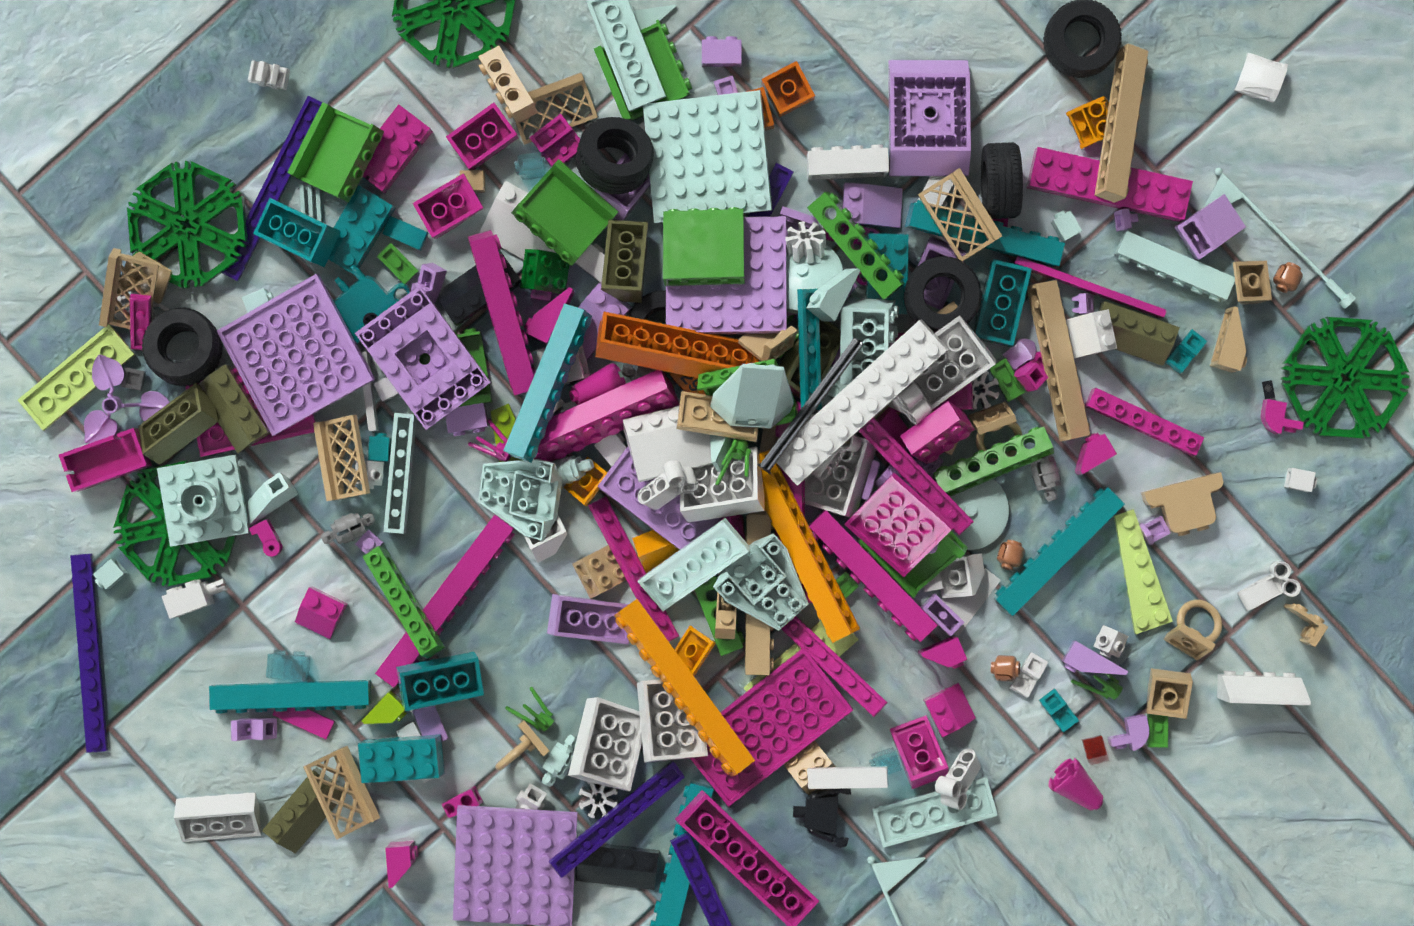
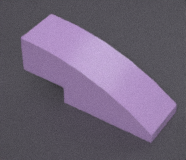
M434 263L422 264L418 283H412L410 292L420 286L435 304L447 270Z

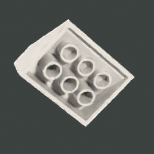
M505 181L479 233L491 230L493 235L497 234L501 248L523 260L525 249H537L556 253L553 249L548 248L545 242L538 236L532 234L530 229L519 222L511 213L528 193Z
M960 315L935 333L949 350L912 382L922 391L923 400L929 404L931 409H934L996 364V359Z
M679 406L623 419L624 433L638 482L659 477L664 473V465L673 460L679 461L682 468L691 467L696 469L712 465L710 434L676 429Z
M859 437L861 439L860 449L856 452L847 451L825 481H820L810 474L805 479V504L850 518L858 510L876 448L867 439ZM851 438L847 441V446L851 444Z
M757 447L748 448L751 450L748 477H745V456L739 460L732 458L719 485L715 483L720 472L717 471L713 464L693 469L698 489L690 494H680V512L687 522L765 511L761 468L757 466L758 463L760 464Z
M1224 671V674H1218L1217 698L1226 702L1311 705L1303 680L1300 677H1295V673H1283V676H1276L1275 672H1263V676L1256 675V672L1244 671V675H1236V671Z
M695 677V679L701 685L700 677ZM647 680L637 683L644 763L708 756L707 743L699 738L698 730L695 726L689 724L686 719L687 715L674 703L675 699L671 693L669 694L662 686L663 682L661 680Z
M599 697L587 699L568 776L595 784L631 791L642 744L640 712Z

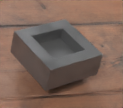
M125 367V376L121 387L142 391L146 371Z

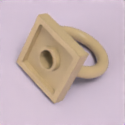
M1006 401L969 415L970 421L977 431L976 446L978 451L987 450L984 445L986 432L998 431L1005 425L1013 430L1014 435L1022 436L1021 428L1016 423L1015 414ZM1010 450L1006 455L1013 457L1017 452ZM991 458V459H990L991 461H997V462H998V459H996V458Z
M1204 600L1188 601L1182 605L1177 614V627L1168 632L1164 640L1198 661L1213 651L1216 645L1213 642L1217 640L1222 631L1221 616L1212 604ZM1196 607L1203 608L1211 614L1214 621V629L1209 636L1203 637L1199 631L1185 625V615L1190 609Z
M524 720L517 725L524 734L519 738L521 743L496 764V770L501 771L527 749L531 752L536 748L542 756L549 752L548 748Z

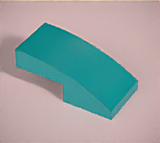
M390 216L382 234L421 251L429 233Z
M1191 329L1169 355L1165 363L1181 374L1192 359L1197 356L1207 340Z
M1055 688L1039 699L1063 733L1079 722Z

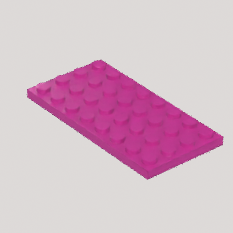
M803 647L773 670L770 675L764 677L720 712L755 759L753 763L739 774L731 777L730 774L727 775L722 769L720 760L711 754L708 744V756L690 759L729 807L852 712L853 708Z

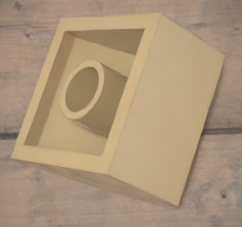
M1267 261L1233 262L1237 300L1241 305L1258 304L1272 300Z
M1151 668L1146 713L1187 719L1193 683L1191 673Z

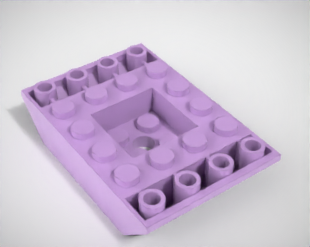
M888 60L889 176H948L959 168L964 176H969L971 126L968 60ZM931 108L935 111L936 115L929 118L925 115L924 111Z
M420 286L355 333L425 430L429 429L491 383L471 353ZM424 353L430 356V362L426 365L421 364L419 360L420 356Z

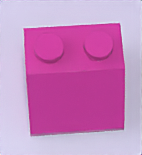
M1097 432L1085 438L1086 442L1081 444L1075 468L1076 475L1088 472L1117 454L1105 433L1099 434Z
M313 586L309 587L300 604L295 622L331 639L348 604Z
M954 635L918 650L919 655L946 667H953V669L963 666V661L967 660L958 637Z
M959 682L923 699L941 737L961 729L976 719Z
M414 840L390 842L385 848L388 888L395 886L419 856L418 846L414 845Z

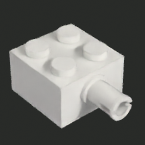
M224 578L210 584L207 581L201 582L200 579L185 583V588L179 586L166 590L167 594L161 597L169 619L180 617L215 604L213 595L228 590L227 585L218 587L226 583Z

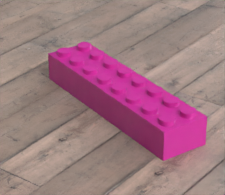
M1037 147L1034 151L1027 189L1117 209L1129 208L1131 212L1176 222L1185 220L1193 184L1191 180L1130 167L1131 175L1127 186L1128 194L1126 198L1114 203L1095 196L1100 160Z
M491 230L468 236L510 387L514 395L528 392L536 371L534 367L531 368V364L534 363L529 348L526 349L525 345H528L526 333L520 329V326H523L521 315L514 308L518 306L513 292L509 290L512 287V283L508 273H504V269L507 268L504 256L498 252V249H502L497 234L493 235Z
M656 370L553 416L548 422L545 436L541 439L538 453L534 459L548 462L562 459L567 454L580 451L592 443H598L605 437L618 434L624 429L623 419L679 405L672 383L663 371Z
M827 510L821 512L809 524L816 541L820 539L824 543L822 548L829 555L832 553L836 555L837 559L835 561L844 570L848 568L851 571L849 575L856 583L862 582L865 585L863 590L871 598L875 596L879 600L877 604L884 612L890 611L893 614L890 618L898 626L901 627L903 625L906 628L904 632L913 641L917 639L921 642L938 626Z
M703 790L675 818L692 837L787 926H797L819 902L807 888Z

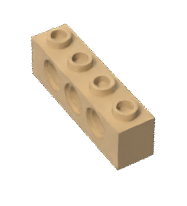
M500 46L478 56L481 62L478 66L484 76L488 75L489 79H487V82L491 89L497 90L498 93L495 95L500 104L504 103L506 105L504 110L509 119L513 117L516 124L538 113L533 100Z

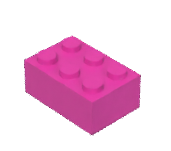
M494 102L446 136L469 170H475L519 138Z
M947 401L900 437L911 455L928 464L936 461L943 452L951 450L958 441L969 437L970 433L975 429L964 411Z

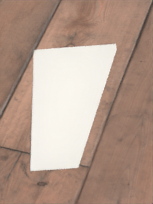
M986 568L974 596L942 599L964 621L963 625L954 633L957 636L960 635L1001 581Z

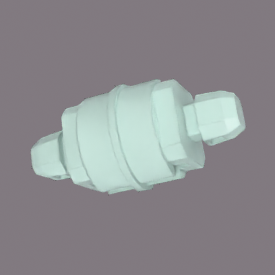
M580 456L564 457L553 462L562 478V485L580 480L581 477L586 475L587 471L594 468L591 459L582 460Z
M570 734L566 738L564 745L557 742L551 753L548 754L549 756L542 767L548 771L542 779V783L548 787L553 786L556 777L563 780L569 772L574 753L573 749L577 738Z

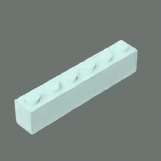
M1129 231L1123 233L1114 254L1119 256L1118 260L1122 262H1133L1137 264L1136 267L1138 269L1154 271L1155 276L1162 279L1170 278L1175 285L1191 287L1192 292L1199 295L1205 293L1209 295L1210 300L1218 303L1228 299L1235 282V277Z
M394 413L384 532L401 534L407 532L417 417L414 414Z

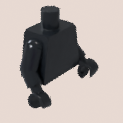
M851 788L819 789L811 792L809 797L805 798V806H793V818H804V827L807 828L809 834L829 843H836L835 846L839 848L847 846L849 838H838L835 834L838 795L840 793L851 795Z

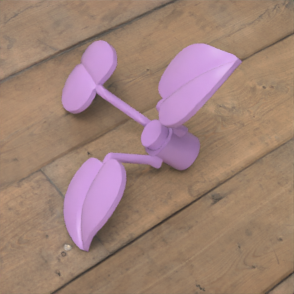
M100 354L93 363L92 379L94 385L99 390L110 388V392L107 394L108 398L102 402L104 411L95 410L86 416L84 421V441L90 444L115 435L118 425L110 417L111 413L117 412L121 408L141 407L139 410L140 417L143 421H146L170 403V401L159 392L148 391L142 394L141 403H122L119 397L113 396L114 386L120 385L124 380V369L116 360Z

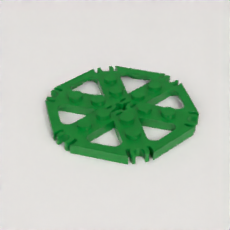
M395 0L392 17H394V23L402 22V26L396 28L397 32H403L399 36L433 65L437 57V66H440L441 60L445 59L447 60V68L451 67V60H453L452 68H456L479 60L478 56L491 50V46L497 47L496 42L498 40H502L504 43L507 42L501 34L509 38L516 0H503L506 2L507 7L504 22L500 27H496L476 10V8L498 0H455L456 2H461L457 5L458 9L455 10L453 7H449L452 4V0H434L408 10L403 7L404 0ZM441 21L437 44L434 50H428L414 38V31L416 29ZM461 24L483 42L481 50L465 56L457 54Z
M185 161L183 169L180 168L179 162L170 163L135 189L142 193L133 192L132 195L138 198L137 203L128 202L129 206L135 208V210L127 207L130 253L135 255L141 252L157 262L160 257L178 245L180 274H172L169 282L187 289L190 288L189 283L192 280L197 288L205 286L239 261L233 257V255L242 257V254L237 252L238 246L245 248L247 246L245 243L240 242V239L248 242L244 196H241L242 192L237 191L233 194L232 189L236 186V183H230L233 180L195 162ZM197 175H204L218 182L219 188L196 204L195 177ZM167 178L173 179L175 208L153 198L151 194L152 189ZM229 207H234L237 211L238 231L235 234H229L208 223ZM141 216H146L166 226L146 242L142 243L140 241L138 220ZM179 220L183 222L190 220L189 223L196 229L186 228L185 230V226ZM199 242L223 252L225 255L224 261L209 272L202 270Z
M1325 317L1326 319H1320L1322 323L1321 328H1318L1315 322L1311 323L1312 330L1310 325L1306 327L1282 363L1291 366L1281 367V370L1289 372L1288 377H1281L1282 381H1289V383H1281L1299 421L1304 422L1308 419L1304 424L1305 428H1308L1313 423L1315 429L1312 433L1314 434L1318 433L1321 428L1319 436L1364 439L1365 437H1370L1368 431L1370 427L1374 429L1375 433L1380 432L1408 393L1400 391V389L1409 388V386L1402 384V379L1410 378L1407 374L1401 375V372L1408 373L1409 370L1390 331L1386 332L1384 327L1380 332H1377L1375 327L1378 322H1373L1370 325L1373 320ZM1337 326L1356 327L1361 331L1359 339L1347 356L1334 332ZM1313 340L1316 342L1327 366L1301 365L1297 362V356L1307 341ZM1384 345L1394 362V368L1391 371L1364 369L1378 347ZM1347 372H1349V382L1345 381L1342 383L1343 378L1341 377V374H1346ZM1297 385L1326 387L1309 411L1302 408L1295 394V387ZM1363 389L1389 391L1392 394L1391 401L1381 415H1375ZM1343 399L1355 422L1354 428L1350 430L1334 429L1328 425L1329 420Z
M187 460L142 470L147 478L142 473H138L137 475L140 477L138 484L134 480H130V484L135 488H131L129 484L126 485L113 527H122V529L114 531V534L121 533L123 536L121 540L116 541V544L125 543L124 546L118 547L148 581L151 580L152 574H154L152 577L153 583H156L159 576L162 577V586L167 585L168 578V586L212 577L213 575L209 572V569L213 574H217L218 571L215 569V565L218 563L222 567L226 566L225 562L220 559H224L226 563L229 562L237 536L227 537L222 550H216L208 540L184 544V547L201 564V569L198 572L185 575H177L175 573V566L182 545L170 547L161 490L155 484V478L158 476L157 468L185 464L188 462ZM138 496L158 518L129 523L127 515L132 499ZM162 537L154 565H146L135 553L134 545L139 542Z

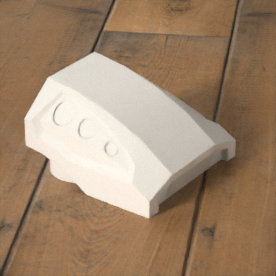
M1248 53L1234 91L1273 103L1280 92L1288 64L1275 62Z

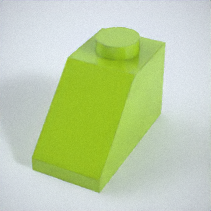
M390 691L361 722L364 724L393 723L395 720L400 722L407 713L402 705V700Z

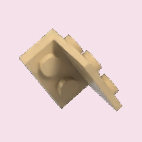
M141 252L133 255L134 257L155 261ZM126 261L124 268L129 271L134 266ZM160 263L154 295V302L158 304L163 300L172 275V270ZM144 266L141 269L148 276L153 273L154 268ZM138 271L130 274L135 282L143 279ZM126 277L120 279V283L124 288L132 285ZM146 282L138 285L144 293L150 291V287Z
M790 326L785 331L782 330L779 333L745 334L738 340V343L760 361L777 359L793 347L797 329Z
M609 545L572 564L590 599L626 581Z
M1285 604L1284 608L1310 624L1302 630L1300 634L1302 637L1299 641L1305 645L1316 647L1328 626L1323 624L1325 620L1315 614L1306 613L1308 609L1300 604Z
M815 740L783 764L808 795L816 789H808L807 769L836 767Z

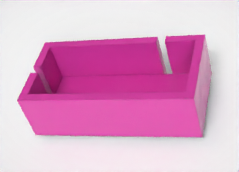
M399 104L380 129L384 131V134L363 174V178L384 194H386L418 152L419 147L414 144L416 140L419 144L423 145L433 132L430 127Z
M131 428L118 433L117 436L112 435L59 454L64 472L74 471V474L66 475L71 492H80L152 466L150 459L142 453L139 428Z

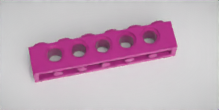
M1098 388L1091 390L1085 403L1086 408L1190 456L1197 455L1204 440V437Z

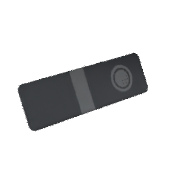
M1272 380L1262 382L1265 399L1276 400Z

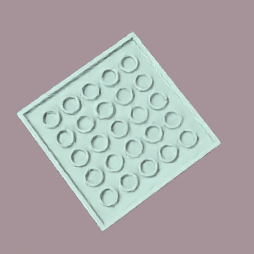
M760 90L648 103L643 106L645 132L648 134L654 147L653 162L649 171L654 223H663V211L670 209L688 211L691 208L699 210L718 208L726 210L731 207L743 209L744 213L772 210Z

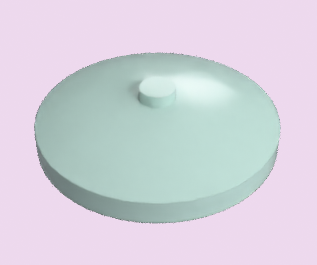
M829 246L824 248L825 255L822 258L813 254L814 262L809 264L807 263L806 255L800 259L799 263L793 261V254L788 255L786 249L787 312L798 314L797 289H819L843 271L838 255Z
M953 474L951 479L958 480L961 474ZM994 479L951 496L955 503L974 521L960 536L952 529V532L968 547L967 550L983 548L994 542L1001 535L1008 521L1009 505L1004 490Z

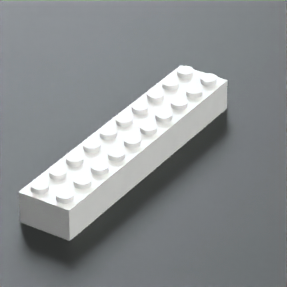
M922 319L919 320L802 427L776 463L796 485H799L949 349Z

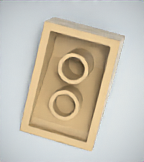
M1235 306L1225 309L1210 363L1211 367L1232 373L1241 371L1247 363L1238 307Z

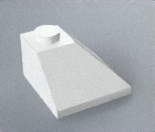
M557 514L556 521L543 541L527 536L524 537L537 563L556 554L567 536V532Z
M982 553L963 555L942 571L945 588L941 589L942 598L974 596L985 573Z

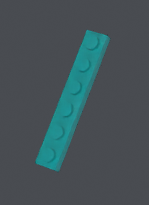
M797 289L801 408L821 383L819 318L807 309L810 297L817 289ZM822 402L819 404L816 410L822 409Z

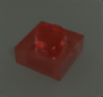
M1102 735L1082 739L1087 760L1107 755Z

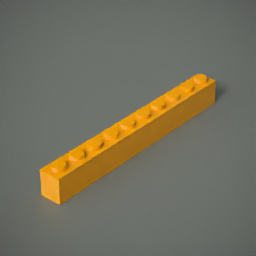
M770 450L759 454L760 464ZM776 463L770 470L771 474L761 469L765 511L768 513L772 526L777 531L781 542L787 548L792 563L799 575V580L804 585L808 598L813 603L817 616L822 621L826 634L833 643L854 633L860 627L779 465Z
M634 600L616 613L614 616L617 625L626 631L630 643L637 646L639 655L650 664L652 673L661 679L663 688L674 697L676 706L685 712L689 724L696 727L699 738L709 745L711 754L720 760L724 772L732 777L753 763L755 759L639 600Z

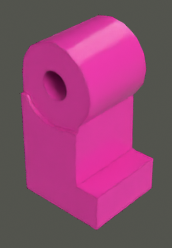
M266 519L249 528L252 535L258 534L263 544V551L267 556L273 557L281 553L283 546L270 519Z
M476 786L443 802L441 805L447 817L451 818L457 815L458 805L479 806L483 800Z

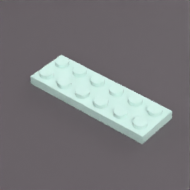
M587 0L586 2L628 110L631 112L648 103H653L667 97L630 1Z
M724 518L642 576L638 583L660 609L664 611L748 553L751 547L728 520Z
M987 777L979 778L972 782L966 792L967 802L962 810L942 805L941 794L936 791L872 808L882 847H888L998 816Z

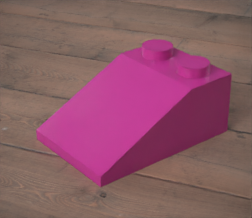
M464 173L412 203L431 237L434 239L453 230L484 208Z
M569 287L534 314L532 319L528 318L524 327L526 334L548 344L564 303L570 304L575 293L574 290Z
M927 715L890 728V733L912 789L936 781L940 776L946 777L949 767Z

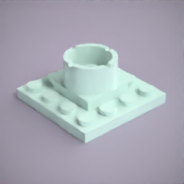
M237 455L157 468L170 547L250 533ZM200 497L203 500L201 504L198 502Z

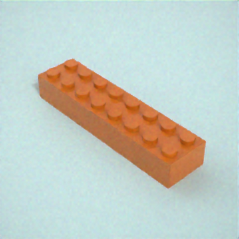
M605 311L598 327L595 355L597 358L698 378V374L759 362L757 357L738 343L739 339L710 333H700L691 329Z

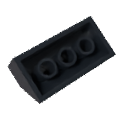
M504 256L507 266L504 269V273H508L512 283V287L509 288L510 290L519 284L521 279ZM476 265L442 288L437 297L456 326H459L487 306Z
M603 844L577 865L576 881L655 890L659 850Z

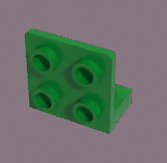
M525 249L520 288L561 294L567 288L570 264L563 261L557 253Z

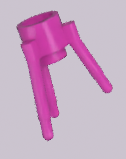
M488 420L489 425L504 443L499 442L497 446H494L486 440L476 437L479 442L494 451L468 442V445L497 458L501 462H506L511 457V455L503 451L507 438L491 420Z

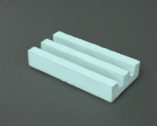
M299 185L301 212L306 214L305 190H308L309 216L314 218L312 190H316L317 220L322 222L321 190L312 185Z

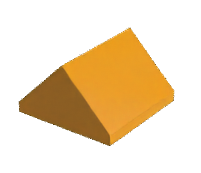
M594 461V468L587 471L585 476L571 484L567 483L563 487L585 506H588L601 490L597 486L608 473Z
M654 530L632 538L646 574L679 551L677 547Z
M689 626L674 650L693 676H695L716 642L694 627Z

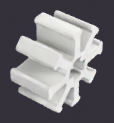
M251 61L248 81L262 87L268 86L276 90H287L290 69L280 67L277 64L270 65L263 61Z
M802 221L798 223L799 231L792 227L787 230L788 237H785L788 255L793 254V261L799 263L800 259L806 255L807 263L809 264L814 262L813 254L820 256V258L825 255L824 248H827L825 230L819 231L818 223L813 222L812 226L806 229L805 222Z
M988 371L981 374L979 381H977V378L972 381V410L977 409L978 399H980L983 405L982 408L986 409L991 404L988 403L985 396L992 397L993 400L999 396V392L994 393L988 390V387L999 384L996 378L987 384L984 383L987 374H989ZM981 385L983 393L975 394L977 391H974V387Z
M587 782L590 784L592 791L585 789L583 786L579 791V795L582 794L589 797V799L579 802L580 808L583 809L585 806L593 805L592 810L588 813V816L591 818L595 817L597 807H600L603 817L609 812L605 804L613 808L618 804V800L607 798L613 794L617 795L618 789L616 788L605 791L604 785L597 788L595 783ZM598 793H601V798L604 800L596 802V798L593 795L597 796Z

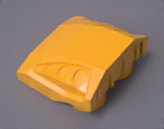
M1105 96L1066 112L1078 137L1081 149L1104 138L1109 106Z

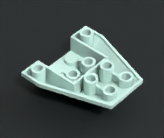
M749 363L742 364L713 393L710 407L730 426L771 429L790 413L794 400L784 367Z
M533 459L532 463L524 460L483 464L478 502L524 536L543 541L557 519L562 478L555 463L541 459Z
M773 533L749 545L751 547L750 551L723 569L713 587L727 603L779 631L808 605V601L787 548Z

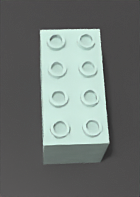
M848 298L841 308L840 356L854 338L860 340L863 343V347L840 376V385H849L895 343V338L898 337V326H895V318H898L899 313L898 306H895V300Z

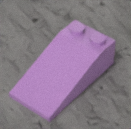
M602 282L598 283L578 307L592 315L591 325L586 330L582 344L586 360L596 350L598 327L603 312L626 316L632 308L627 302H622L602 291Z
M552 594L547 633L553 636L629 644L628 634L617 625L614 616L629 604Z

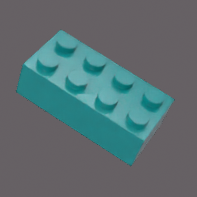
M358 185L354 195L333 227L341 232L328 260L353 274L350 270L352 265L360 269L396 208Z
M269 198L253 234L325 268L341 231Z
M867 233V238L873 239L878 245L877 250L880 254H885L890 259V266L894 270H899L904 276L902 280L905 284L887 300H895V306L899 308L898 314H907L904 304V289L908 280L909 234ZM868 254L867 263L873 265L875 258L872 254ZM881 269L879 278L885 281L888 274L885 270ZM866 281V298L882 299L872 285Z
M995 259L990 261L974 328V333L980 340L1007 347L1014 346L1032 268Z
M475 652L396 667L402 705L405 711L484 695L479 659Z
M441 734L367 739L358 743L362 783L440 778L445 774Z

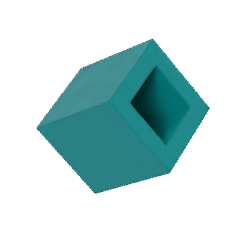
M375 433V437L369 436L368 460L390 461L392 438L387 437V433Z

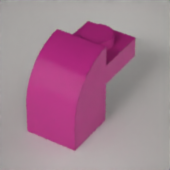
M1036 352L1034 359L1028 360L1023 366H1019L1014 373L1016 379L1027 392L1037 390L1048 378L1044 370L1041 352Z
M1270 399L1263 400L1261 421L1264 427L1271 433L1281 434L1282 428H1284L1285 432L1296 433V430L1303 429L1304 422L1284 418L1286 402Z

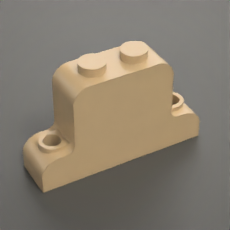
M1221 472L1144 491L1141 492L1143 502L1149 505L1151 509L1161 506L1164 521L1170 532L1183 536L1190 534L1189 530L1197 528V531L1209 529V525L1215 522L1216 513L1211 493L1220 491L1223 485V478Z

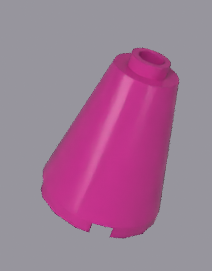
M614 363L608 364L573 385L569 392L571 401L580 405L626 384L625 378H620L618 373L621 371L620 368Z
M1069 758L1054 771L1056 776L1054 779L1050 778L1048 784L1052 791L1090 811L1097 810L1102 806V793L1076 758L1074 760Z

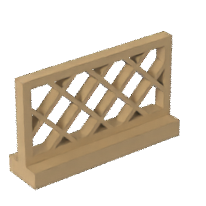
M582 73L528 92L535 105L540 100L549 103L545 114L537 113L543 116L539 127L528 123L529 118L526 121H522L525 123L523 128L520 123L516 125L525 145L532 142L530 138L526 140L524 135L526 125L528 124L538 131L541 129L545 117L553 120V118L547 116L551 105L562 109L560 114L566 111L574 115L572 122L569 124L571 127L597 118L598 116ZM582 85L584 90L582 100L570 96L573 89ZM570 90L569 95L564 93V91ZM561 93L567 96L563 107L552 103L556 94ZM552 96L550 101L545 100V98ZM585 96H586L587 101H588L589 104L583 102L584 99H585ZM569 98L580 102L576 113L565 109ZM581 105L589 106L593 115L586 118L578 115ZM576 116L581 118L580 120L575 121Z
M960 168L918 194V197L958 260L964 261L1002 237ZM949 179L954 185L953 194L942 192L943 183ZM929 192L938 193L936 204L928 203L924 195ZM941 194L952 197L950 208L939 205ZM955 197L963 199L965 202L964 211L953 209ZM938 208L949 210L947 222L937 218ZM952 211L963 214L960 225L949 222ZM965 215H971L975 218L974 228L963 225ZM949 225L960 227L957 238L949 237L947 234ZM962 228L973 230L971 242L960 239ZM976 231L984 233L988 241L983 244L974 243ZM959 242L970 244L969 253L963 257L958 251Z
M113 248L108 257L99 326L107 327L110 324L130 329V315L125 308L130 306V294L127 291L133 288L140 295L151 296L152 311L159 262L122 254L120 249ZM123 261L130 262L134 268L127 271L122 265ZM148 266L154 269L153 273L147 276L141 268ZM138 271L143 279L135 282L130 274ZM126 277L132 285L124 288L120 283V279ZM146 282L150 287V291L144 293L138 285ZM122 294L129 301L124 305H121L117 299ZM121 311L127 319L121 321L114 319L117 312Z
M357 415L313 423L326 501L369 494L370 488ZM348 420H351L352 425L350 432L345 428ZM333 424H335L339 428L336 435L334 433ZM342 432L348 436L345 443L339 439ZM351 440L355 443L354 451L348 447ZM336 444H338V445H340V446L342 447V449H341V451H340L339 454H338V451H337V445H336ZM345 452L351 456L348 463L343 459ZM355 460L359 466L357 471L352 467ZM340 463L345 467V469H344V471H343L342 474H341ZM349 471L354 475L352 482L346 478ZM358 480L361 481L362 491L355 487ZM343 483H345L349 487L346 494L344 492Z
M348 746L342 747L303 766L336 840L380 818L365 783L361 782V774ZM333 756L337 763L336 769L327 766L329 758ZM318 766L322 768L320 777L313 774L311 767ZM326 770L334 773L332 783L324 780ZM338 775L345 780L344 788L336 785ZM322 783L330 786L328 796L322 794ZM334 788L342 791L340 801L332 798ZM346 793L352 795V806L344 803ZM330 801L338 804L336 814L332 813L329 809ZM342 807L351 810L348 819L340 816ZM354 812L360 813L363 822L356 823L352 821ZM339 820L347 823L345 831L341 833L337 826Z

